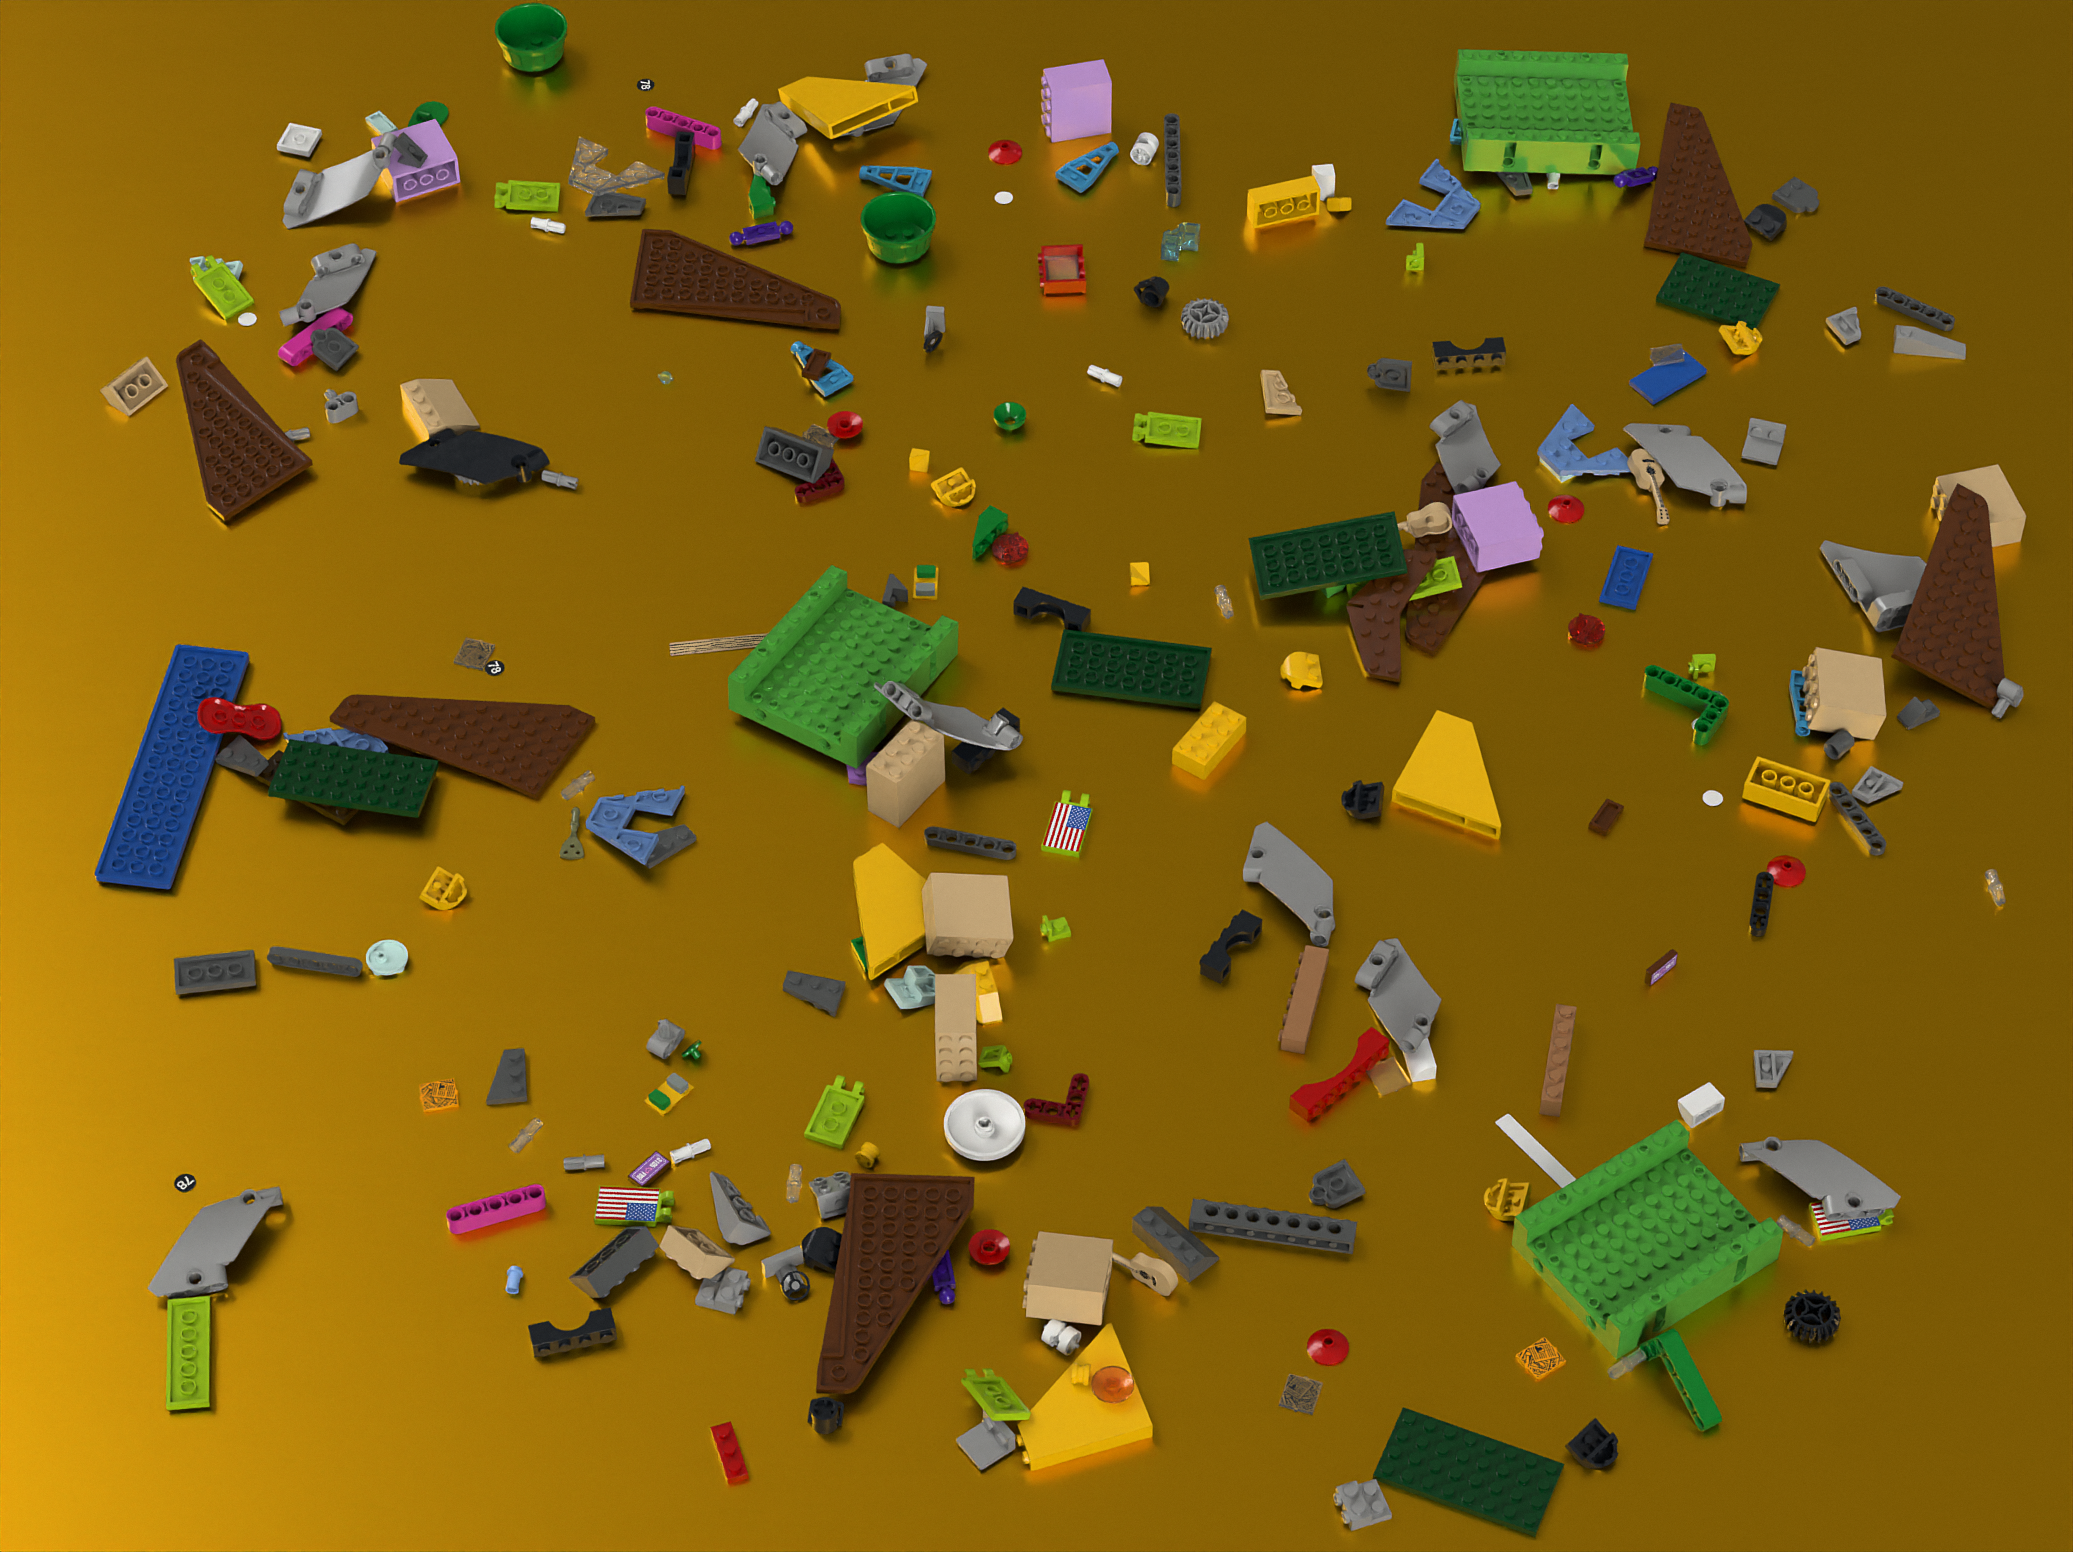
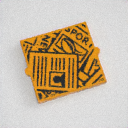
M454 1078L419 1084L421 1093L419 1099L423 1104L424 1113L459 1107L457 1097L459 1091L456 1090Z
M1545 1337L1515 1356L1524 1366V1370L1529 1371L1537 1381L1566 1363V1360L1557 1351V1347H1553Z

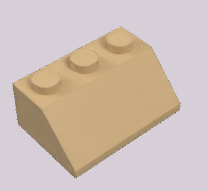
M144 357L100 391L110 405L130 416L166 388L168 384L149 358Z
M669 1225L659 1248L666 1252L665 1255L668 1258L676 1260L679 1267L688 1270L692 1277L699 1280L701 1278H713L734 1263L735 1260L734 1257L698 1229Z

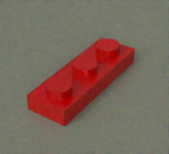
M731 1421L710 1427L727 1483L730 1484L748 1479V1471Z

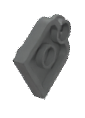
M1793 177L1772 194L1773 200L1795 213H1801L1805 210L1812 212L1819 206L1818 192L1796 177Z
M328 328L325 331L317 329L312 332L310 337L313 343V353L336 372L359 348L356 343L336 328Z
M1381 358L1377 363L1370 364L1367 367L1368 376L1375 380V384L1378 387L1410 392L1412 361Z
M1344 1159L1314 1175L1313 1188L1309 1193V1198L1315 1205L1325 1204L1329 1208H1337L1365 1194V1188Z

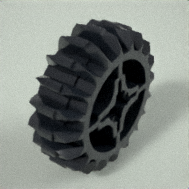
M1806 1289L1803 1291V1294L1797 1292L1785 1304L1783 1316L1785 1325H1788V1331H1793L1794 1337L1801 1336V1341L1805 1338L1808 1339L1809 1343L1812 1340H1816L1819 1343L1821 1338L1827 1341L1829 1336L1833 1337L1835 1331L1839 1328L1841 1320L1840 1309L1836 1307V1301H1831L1830 1295L1824 1297L1823 1291L1820 1294H1817L1815 1290L1809 1293ZM1800 1309L1802 1313L1800 1316H1797L1796 1312ZM1827 1316L1828 1321L1824 1323L1822 1321L1823 1317Z

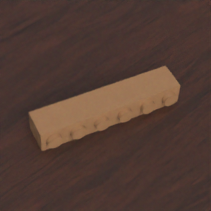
M1306 945L1304 953L1300 952L1298 964L1301 965L1300 968H1296L1294 977L1297 981L1292 983L1290 994L1293 996L1292 999L1288 998L1286 1010L1289 1011L1288 1014H1284L1282 1025L1285 1027L1284 1030L1280 1029L1278 1041H1281V1050L1305 1054L1328 965L1329 949Z
M1556 1004L1539 1114L1560 1117L1576 1015V1007Z

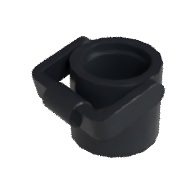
M1157 276L1141 281L1134 287L1140 302L1150 307H1159L1170 289L1168 282Z
M829 1397L812 1399L808 1423L812 1422L813 1429L818 1433L829 1434L834 1432L838 1426H842L844 1404Z

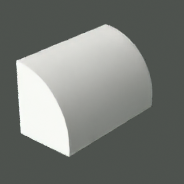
M1333 164L1313 165L1312 176L1314 175L1321 189L1320 200L1327 201L1328 197H1334L1335 191Z
M1428 1037L1422 1041L1415 1053H1405L1403 1051L1412 1082L1436 1078L1437 1066Z
M1708 1082L1679 1099L1678 1108L1685 1122L1690 1128H1693L1722 1111L1725 1097Z

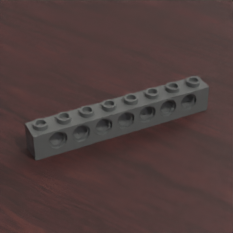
M1193 1199L1189 1218V1231L1353 1254L1357 1222L1347 1219L1339 1220L1330 1217L1255 1208L1247 1205L1213 1202L1205 1199Z

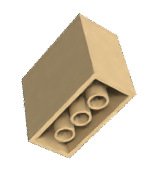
M1998 464L1936 477L1935 485H1933V496L1930 502L1932 508H1935L1939 521H1942L1948 500L1958 483L1981 495L1986 500L1989 510L1992 547L2021 541L2026 515Z
M1816 647L1813 654L1809 656L1807 666H1804L1802 671V677L1805 678L1803 691L1806 693L1804 706L1807 707L1805 720L1808 721V729L1835 734L1839 730H1846L1853 737L1874 740L1886 718L1882 659Z
M912 719L866 766L868 811L899 828L945 781L944 735Z
M930 873L922 889L927 954H934L935 956L953 955L955 957L966 955L975 958L982 956H991L992 958L1004 957L1013 941L1008 877L1003 875Z
M935 974L937 1081H977L976 974Z
M1039 1231L1037 1240L1033 1239L1029 1265L1031 1266L1027 1267L1026 1278L1029 1279L1024 1281V1292L1027 1295H1024L1023 1308H1026V1317L1101 1325L1112 1271L1113 1240Z

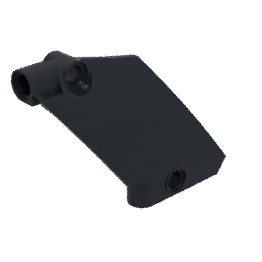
M446 429L401 454L399 460L401 465L443 471L485 485L515 476L518 482H527L532 478L531 471L537 472L550 464L545 452L534 445L468 430L458 435L452 429Z

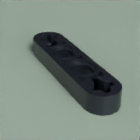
M1761 872L1756 877L1749 923V932L1756 937L1763 936L1767 930L1774 877L1769 872ZM1763 880L1767 881L1766 887H1762ZM1765 894L1768 898L1760 899L1757 895ZM1763 909L1766 913L1758 914L1755 910ZM1757 921H1761L1760 928H1756Z

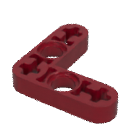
M833 457L828 469H833L834 472H824L822 474L823 478L818 479L815 483L808 482L797 486L794 490L796 501L806 503L844 489V477ZM819 486L824 487V489L820 491L816 490L815 488Z
M1083 1073L1075 1074L1072 1077L1065 1104L1035 1098L1027 1099L1024 1102V1115L1034 1120L1069 1126L1079 1124L1089 1091V1077ZM1080 1081L1083 1082L1081 1084V1090L1078 1089V1084ZM1078 1096L1082 1100L1080 1102H1073L1071 1098ZM1050 1109H1055L1058 1111V1113L1055 1115H1049L1047 1111ZM1072 1109H1074L1075 1115L1073 1117H1069L1071 1116Z

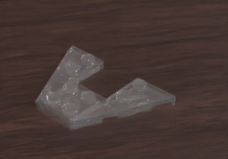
M579 137L568 184L595 196H600L605 193L616 192L617 188L625 187L628 189L640 184H648L649 180L660 178L663 180L665 173L636 161L616 176L609 171L595 166L597 162L608 155V148Z

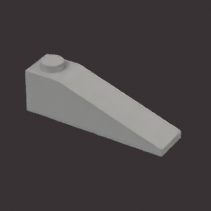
M1894 326L1893 353L1965 359L1966 344L1916 327Z
M711 1172L709 1175L717 1220L723 1238L728 1243L744 1245L769 1236L771 1231L760 1215L755 1216L751 1211L752 1205L739 1197L741 1195L740 1191L728 1177Z

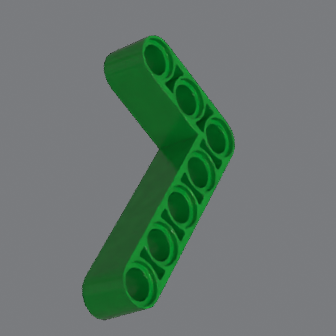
M1649 665L1645 668L1643 678L1645 688L1701 713V716L1694 725L1692 738L1694 743L1698 745L1707 744L1726 719L1729 700L1725 696L1659 666Z
M1674 1328L1639 1345L1640 1352L1646 1361H1651L1661 1356L1699 1430L1705 1431L1722 1422L1720 1411L1681 1336Z

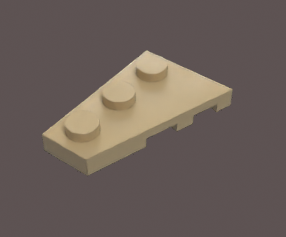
M1262 370L1260 375L1266 413L1301 415L1302 409L1300 406H1297L1294 395L1290 394L1287 389L1288 385L1280 371Z

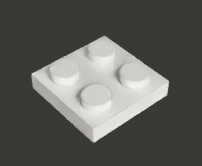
M289 123L277 143V150L309 157L322 136L321 129Z

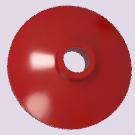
M999 140L989 147L988 156L995 163L1008 165L1017 162L1021 158L1022 148L1014 141Z
M850 411L837 412L827 421L828 431L838 438L854 437L863 428L862 418Z
M1559 495L1550 500L1548 513L1558 522L1572 523L1578 521L1583 516L1584 505L1574 496Z
M1777 856L1770 860L1767 865V872L1773 875L1774 883L1782 887L1797 886L1804 880L1806 875L1804 864L1792 856Z
M994 1229L981 1230L974 1234L969 1241L971 1257L984 1265H994L1002 1262L1010 1251V1242L1006 1235Z
M1321 1329L1314 1332L1308 1339L1307 1351L1309 1356L1321 1365H1336L1347 1357L1349 1343L1347 1338L1339 1331Z

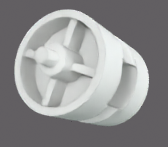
M1141 133L1130 152L1132 160L1141 165L1149 164L1159 146L1157 137L1151 133Z
M1051 1319L1047 1325L1043 1326L1045 1329L1041 1339L1052 1347L1057 1346L1056 1349L1068 1356L1075 1348H1079L1081 1332L1072 1326L1066 1327L1067 1324L1063 1321Z

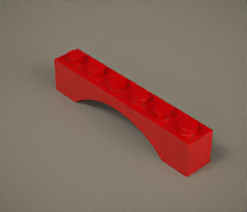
M1370 1027L1358 1038L1355 1055L1348 1066L1330 1079L1301 1086L1290 1096L1289 1108L1306 1122L1312 1117H1317L1326 1105H1331L1340 1093H1345L1353 1082H1357L1361 1078L1362 1074L1367 1070L1370 1071L1377 1061L1384 1059L1388 1055L1390 1040L1373 1027Z

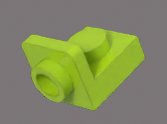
M1416 243V250H1413V255L1406 256V270H1424L1423 243Z
M1715 654L1692 655V661L1688 663L1689 674L1692 673L1693 680H1697L1698 672L1714 671L1716 663Z
M1047 915L1042 916L1040 930L1042 935H1046L1048 942L1071 936V930L1065 917L1049 921Z
M1004 1045L983 1047L978 1063L982 1068L1000 1066L1005 1073L1009 1072L1013 1059L1011 1053Z

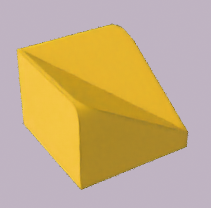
M1328 197L1327 210L1350 211L1351 198Z
M912 448L909 457L910 470L928 472L930 451Z
M1148 562L1130 563L1131 586L1150 585Z

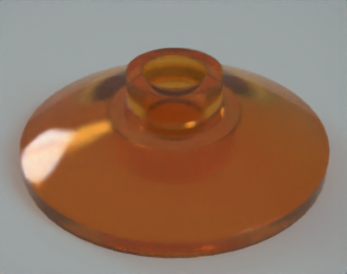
M1107 1366L1095 1373L1091 1386L1094 1395L1099 1400L1114 1404L1123 1402L1131 1396L1134 1390V1380L1132 1375L1124 1368Z

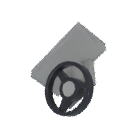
M926 307L925 343L923 350L927 353L936 349L942 340L943 334L941 332H945L944 307Z
M800 1245L761 1260L762 1272L765 1278L776 1275L781 1284L782 1293L788 1299L800 1300L808 1294L810 1290L809 1278L803 1272L797 1271L795 1267L804 1263L803 1251ZM799 1274L805 1277L807 1281V1286L804 1285V1282ZM801 1288L807 1289L804 1295L799 1298L790 1297L792 1292H797Z

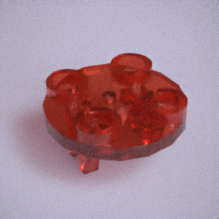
M1018 532L1001 535L992 544L994 557L1001 561L1003 565H1010L1028 557L1029 545L1022 536H1019Z
M1579 613V616L1573 618L1568 625L1569 639L1587 647H1594L1605 635V625L1594 616Z

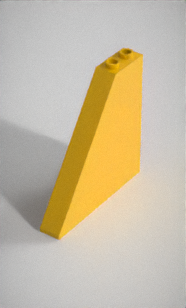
M807 76L778 89L781 102L788 109L830 140L918 102L916 87L912 85Z
M1437 710L1392 790V802L1499 840L1501 821L1473 723Z
M884 843L871 848L870 851L862 856H858L853 861V879L868 978L870 980L926 945L922 889L927 880Z
M1112 1323L1107 1324L1074 1361V1363L1082 1366L1085 1364L1091 1365L1089 1385H1084L1080 1382L1071 1384L1072 1363L1030 1410L1029 1420H1021L1017 1425L1018 1434H1015L1017 1446L1022 1447L1023 1462L1029 1465L1031 1471L1152 1437V1422Z

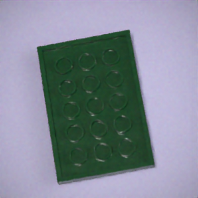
M1682 252L1658 292L1656 302L1729 326H1736L1738 321H1743L1747 323L1746 327L1753 330L1754 328L1758 329L1780 289V284Z

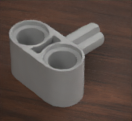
M327 389L324 393L328 400L325 403L327 420L330 423L341 422L358 412L355 393L345 392L337 395L334 390Z
M2003 678L1997 688L1999 701L1992 710V714L2001 718L2009 705L2017 707L2024 695L2022 686L2007 678Z
M667 1019L659 1020L658 1029L649 1039L646 1049L666 1059L683 1040L685 1030Z

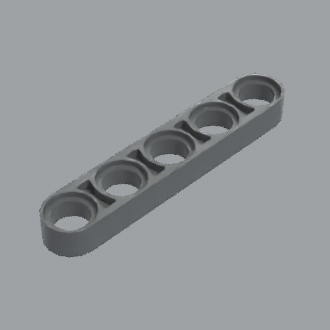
M1878 287L1875 291V301L1943 331H1950L1954 327L1955 318L1946 312L1887 287ZM1879 294H1886L1887 296L1881 297ZM1899 300V301H1902L1903 303H1902V304H1898V303H1895L1894 301ZM1911 307H1916V308H1918L1919 310L1914 311V310H1912V309H1910V308H1911ZM1926 314H1933L1935 317H1928ZM1942 321H1949L1950 324H1944Z
M1840 782L1831 783L1828 792L1831 802L1868 852L1876 856L1882 855L1886 848L1885 839L1847 788ZM1833 789H1838V790H1840L1842 793H1841V794H1834V793L1832 792V790H1833ZM1842 803H1849L1851 807H1843ZM1853 816H1858V817H1860L1862 820H1861V821H1854V820L1852 819V817H1853ZM1862 830H1869L1872 834L1865 835L1862 833ZM1878 843V844H1880L1882 847H1881V848H1874V847L1872 846V844Z
M935 826L928 827L924 831V841L930 846L1004 860H1011L1016 856V844L1010 840ZM932 833L938 835L934 839L928 837V835ZM949 837H954L957 840L954 842H948L946 839ZM971 840L974 841L975 844L972 846H968L965 844V842ZM986 844H992L994 848L986 849L984 848V846ZM1008 847L1012 848L1013 851L1006 853L1003 849Z
M279 946L271 947L267 955V960L275 965L347 976H359L363 967L362 962L356 958Z

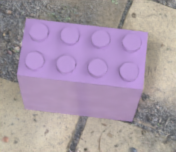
M1103 59L1043 69L1044 76L1041 77V83L1044 89H1041V95L1044 102H1041V108L1044 115H1041L1042 124L1046 125V135L1050 137L1052 143L1111 133L1112 81Z
M436 119L391 132L397 138L404 132L428 155L420 168L398 163L397 161L402 154L394 148L390 157V165L383 169L381 176L395 202L460 183L457 156ZM383 135L371 138L372 149L378 147Z
M1516 481L1453 496L1452 523L1477 573L1540 557V550H1542L1541 539L1544 537L1543 529L1541 526H1538L1536 515L1532 514L1530 504L1525 500L1523 490L1519 488Z

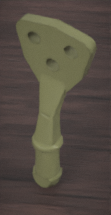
M574 807L571 811V834L563 843L559 853L561 858L570 860L584 857L582 844L577 838V830L580 825V809Z

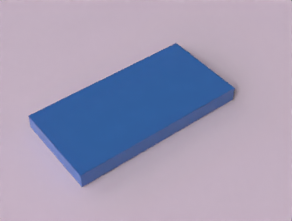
M1682 349L1677 352L1682 357L1681 361L1678 362L1675 358L1676 362L1672 363L1665 359L1661 362L1663 364H1657V366H1653L1631 379L1629 385L1654 405L1705 375L1707 369Z
M1617 545L1599 602L1636 610L1653 559V553Z

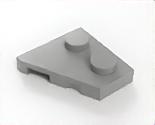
M1856 307L1827 317L1826 324L1845 345L1860 340L1861 330L1859 328Z
M1871 766L1854 787L1851 795L1869 804L1902 789L1904 782Z
M1754 1050L1756 1087L1777 1088L1792 1060L1793 1051Z

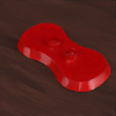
M211 697L201 701L197 712L201 727L212 734L236 732L258 740H269L275 738L281 730L282 721L279 712L267 704L238 705L222 698Z

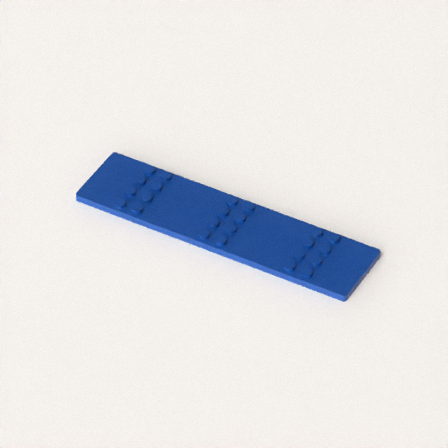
M181 644L175 646L95 871L97 881L160 889H170L172 887L224 733H209L201 727L197 717L198 707L201 701L211 697H218L235 703L249 662L247 652Z

